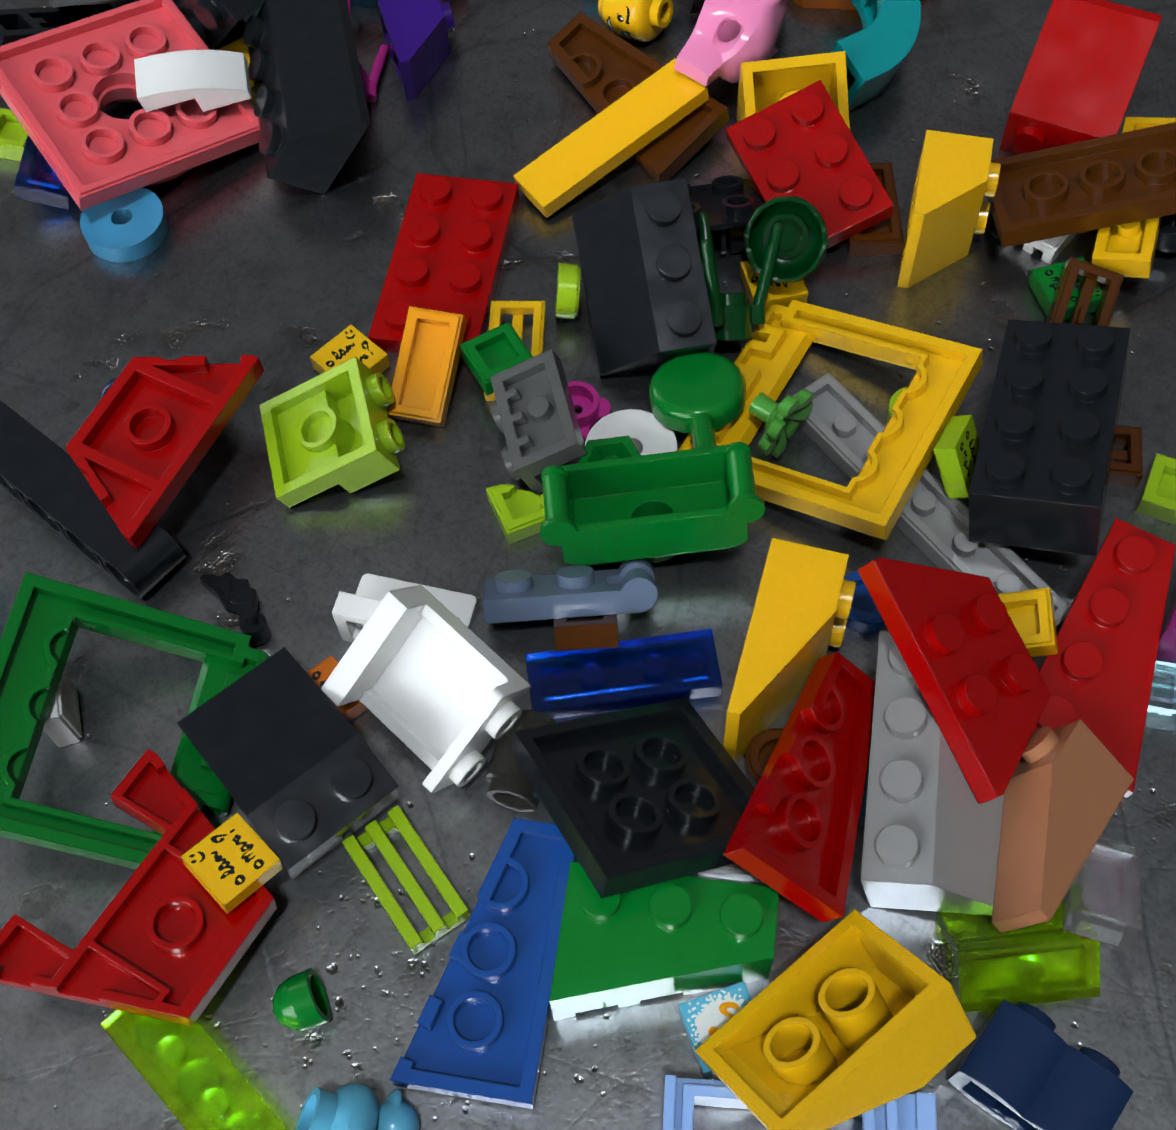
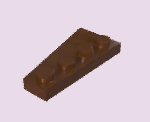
M581 12L547 43L550 58L598 114L663 67L662 64ZM709 96L708 101L633 156L655 182L670 180L729 121L728 107Z

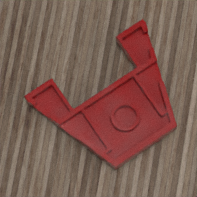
M147 749L110 797L115 807L163 836L76 948H68L14 913L0 930V984L193 1026L277 909L273 896L262 885L227 914L187 869L181 856L213 832L215 828L200 811L198 804L186 789L182 788L170 774L160 757L155 752Z

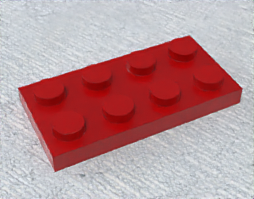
M423 173L416 174L368 338L387 353L399 354L409 306L464 315L467 325L463 343L486 332L490 317L491 301H494L520 199L518 183ZM460 353L459 361L465 362Z

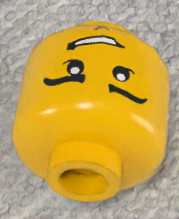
M598 0V13L606 29L618 37L638 42H649L660 35L663 28L669 25L673 16L672 0Z

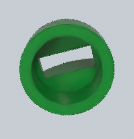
M312 968L306 969L290 976L279 984L272 998L273 1013L279 1023L293 1030L303 1031L313 1029L331 1020V1006L328 994L315 970Z

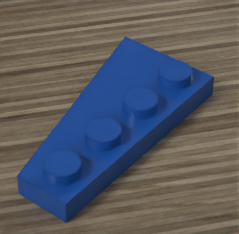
M519 818L513 819L478 892V901L464 931L460 930L450 951V961L433 996H429L417 1021L419 1026L404 1057H400L389 1080L393 1086L528 1109L534 1108L551 1010L549 1000L570 861L576 862L577 860L556 824Z

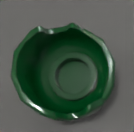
M798 196L773 197L754 210L745 228V252L750 266L755 272L760 274L773 225L777 222L782 223L784 231L771 281L774 283L798 282L815 272L825 258L829 242L827 227L821 212L814 204H810L807 200Z

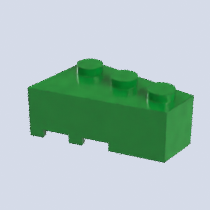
M570 861L549 1000L554 1021L575 1017V1013L615 1005L621 1008L640 1004L641 1000L681 992L683 995L728 987L742 981L749 983L768 979L774 959L779 893L771 887L764 885L684 876L601 899L580 863Z

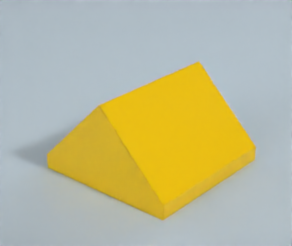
M840 51L740 63L737 122L821 80L850 129L846 52Z

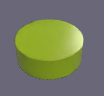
M558 264L555 318L575 319L578 315L581 267H578V264Z

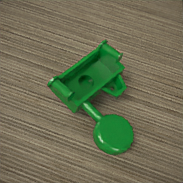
M692 352L673 357L662 364L652 376L648 397L654 417L669 429L682 433H691L693 449L641 455L629 435L588 440L585 446L587 454L581 456L579 463L561 466L551 465L544 468L541 472L545 521L540 526L541 540L551 546H561L564 562L572 565H595L636 559H646L649 562L659 563L669 560L678 554L727 549L748 541L747 524L757 521L765 512L764 501L756 494L751 450L743 442L717 446L715 430L721 429L735 420L745 407L746 382L737 365L725 356L712 352Z

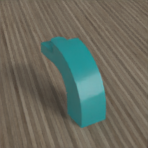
M850 0L859 13L863 30L838 40L831 52H846L849 110L870 101L881 93L899 69L918 36L921 24L920 0Z

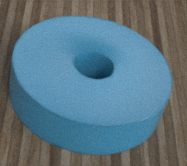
M142 187L83 210L80 217V228L89 248L96 256L110 262L125 263L142 259L157 250L168 234L169 221L159 197L151 190Z

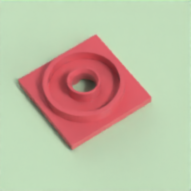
M139 0L0 46V95L81 211L139 188L173 180L196 166L259 142L261 135L259 118L254 115V107L248 100L203 112L194 98L146 112L143 108L135 111L129 119L111 117L102 112L108 106L120 102L140 104L136 94L134 59L173 51L210 50L172 0Z

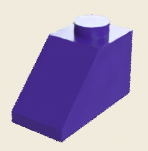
M377 0L383 36L389 48V53L407 101L416 99L451 54L448 33L455 31L451 7L448 1L440 3L439 0Z

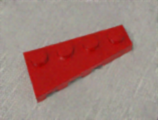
M1116 518L1057 633L1058 654L1047 655L1039 669L1051 696L1034 732L1044 726H1050L1052 730H1055L1081 719L1133 777L1134 780L1124 797L1128 798L1134 793L1176 545Z
M837 651L817 659L723 853L725 857L821 922L844 917L871 747L875 681Z

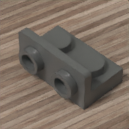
M552 349L490 377L496 399L490 402L491 413L498 428L504 433L507 447L501 450L504 464L514 480L522 479L536 494L543 492L541 472L544 468L551 465L560 466L587 454L562 362Z

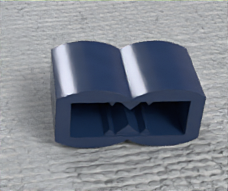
M1003 1000L992 1010L976 1035L977 1037L973 1040L948 1080L969 1100L993 1117L1011 1126L1014 1130H1112L1134 1092L1119 1078V1068L1108 1057L1089 1047H1080L1077 1050L1067 1045L1054 1032L1056 1029L1055 1023L1040 1009L1025 1002H1018L1014 1005L1006 1000Z

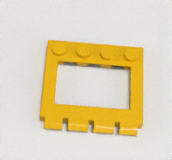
M792 300L788 307L772 304L765 313V324H758L753 332V339L747 341L734 361V364L740 368L746 382L745 407L735 420L723 428L715 430L716 444L721 446L743 442L748 446L750 445L763 424L762 420L749 412L753 400L760 393H764L774 401H777L812 342L916 370L908 387L902 389L894 403L892 415L882 432L877 433L867 451V458L856 477H852L847 487L751 457L756 494L764 501L887 540L934 454L933 449L950 418L955 416L983 365V349L797 300ZM688 433L678 451L693 449L691 433Z

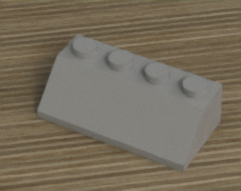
M879 630L861 868V883L870 907L992 916L1004 794L998 798L978 804L890 632Z

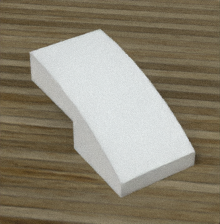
M184 50L134 59L137 99L146 112L194 98L202 111L205 112L252 98L248 62L244 53L225 50Z

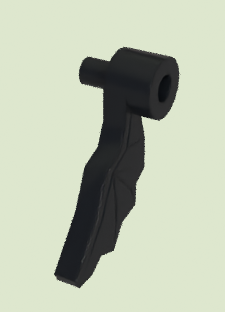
M230 572L221 576L214 574L201 575L200 581L202 585L219 598L225 610L238 614L241 633L251 636L249 645L259 646L267 642L270 638V629L265 616L257 612L258 595L255 589L250 588L248 579H236Z

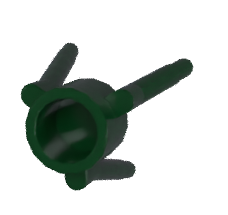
M700 212L698 223L702 263L716 340L752 339L753 324H765V304L780 249L784 225L780 222L773 225L753 304H747V293H720L709 216L706 212Z

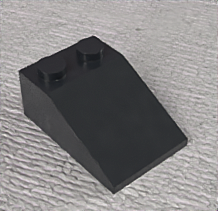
M285 647L177 722L267 846L281 860L283 868L292 880L399 800V785L356 729Z

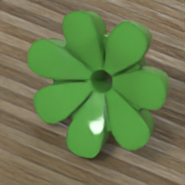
M802 389L794 397L787 395L780 403H777L764 393H760L753 400L749 412L765 422L766 431L758 443V449L765 456L771 453L775 458H778L784 452L787 446V438L790 439L800 426L798 421H804L810 416L813 408L812 400L815 397L814 393Z

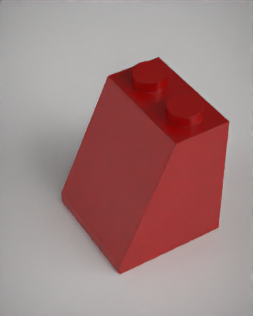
M1053 0L1011 107L999 150L1017 155L1118 134L1163 15L1107 0Z

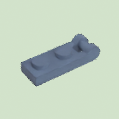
M646 559L623 561L619 569L593 571L592 567L586 565L565 566L557 570L556 574L532 575L531 572L521 569L507 570L498 573L495 578L485 579L482 600L485 624L640 613L648 611L655 605L658 598V590L653 567Z

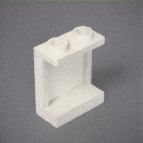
M422 585L388 591L321 690L337 706L357 700L366 706L432 770L422 785L431 793H435L454 783L460 788L480 771L486 762V758L481 752L492 738L495 740L501 738L518 721L522 714V709L517 704L530 689L531 685Z

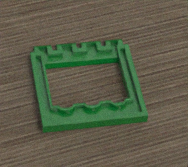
M25 572L0 639V837L137 869L163 836L154 829L153 832L20 800L78 628L203 662L188 714L260 665L270 656L266 652L248 647L251 639L250 635ZM182 732L170 774L195 800L201 812L215 816H226L232 797L184 732ZM209 820L215 829L222 825L219 822Z

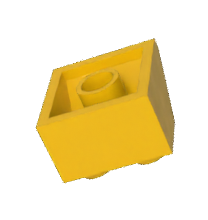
M926 130L909 208L897 287L908 289L966 257L969 253L973 234H984L990 202L983 201L984 196L994 198L1001 168L1000 163L991 162L993 138Z

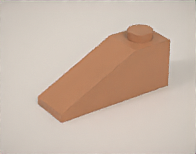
M1081 719L1055 730H1052L1050 726H1044L1033 732L1005 790L992 913V924L1000 933L1051 920L1134 780Z

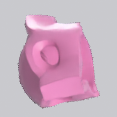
M705 0L695 28L677 56L674 70L692 78L705 87L709 86L719 76L730 83H738L740 63L769 60L778 52L775 44L787 15L788 7L786 5L788 0Z

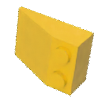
M777 538L771 539L726 715L723 747L735 763L746 753L753 737L761 731L768 729L801 693L817 659L826 656L828 646L841 648L856 587V582L844 579L849 558L848 554Z
M854 909L702 1043L695 1052L705 1065L768 1130H827L924 1087L977 1036L950 982Z

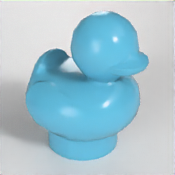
M352 1082L340 1086L334 1092L315 1087L308 1095L301 1109L295 1130H419L420 1123L419 1116L413 1106L402 1099L400 1089H394L387 1095L383 1103L378 1104V1098L371 1087L364 1083Z

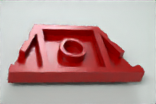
M241 355L240 363L209 364L206 356H182L175 360H166L160 356L132 357L66 445L65 449L130 546L136 549L141 547L261 377L264 368L258 357Z
M881 557L871 561L858 569V572L978 804L998 798L1005 793L1051 696L1004 603L1001 601L989 577Z

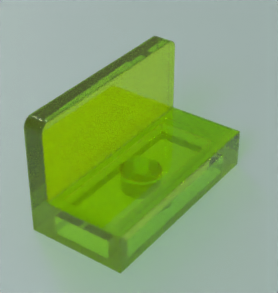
M1066 893L1050 921L1000 933L992 924V916L937 912L938 925L951 947L953 990L964 1012L994 1009L1003 1000L1014 1005L1018 1002H1025L1031 1005L1100 996V933L1072 895Z

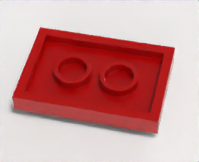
M821 80L725 128L727 139L762 203L764 204L773 197L798 196L807 200L810 204H814L821 212L827 227L829 239L827 249L894 215V205Z

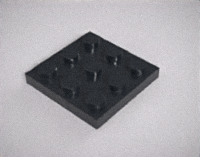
M686 697L514 732L511 753L601 899L734 863L725 857L723 853L755 788Z

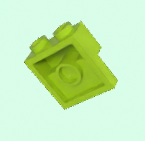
M355 356L259 405L276 499L290 508L337 484L349 493H353L400 470L397 453L405 449V440L395 421L388 418L386 407L393 404L395 398L389 382L382 373L377 372L374 374Z

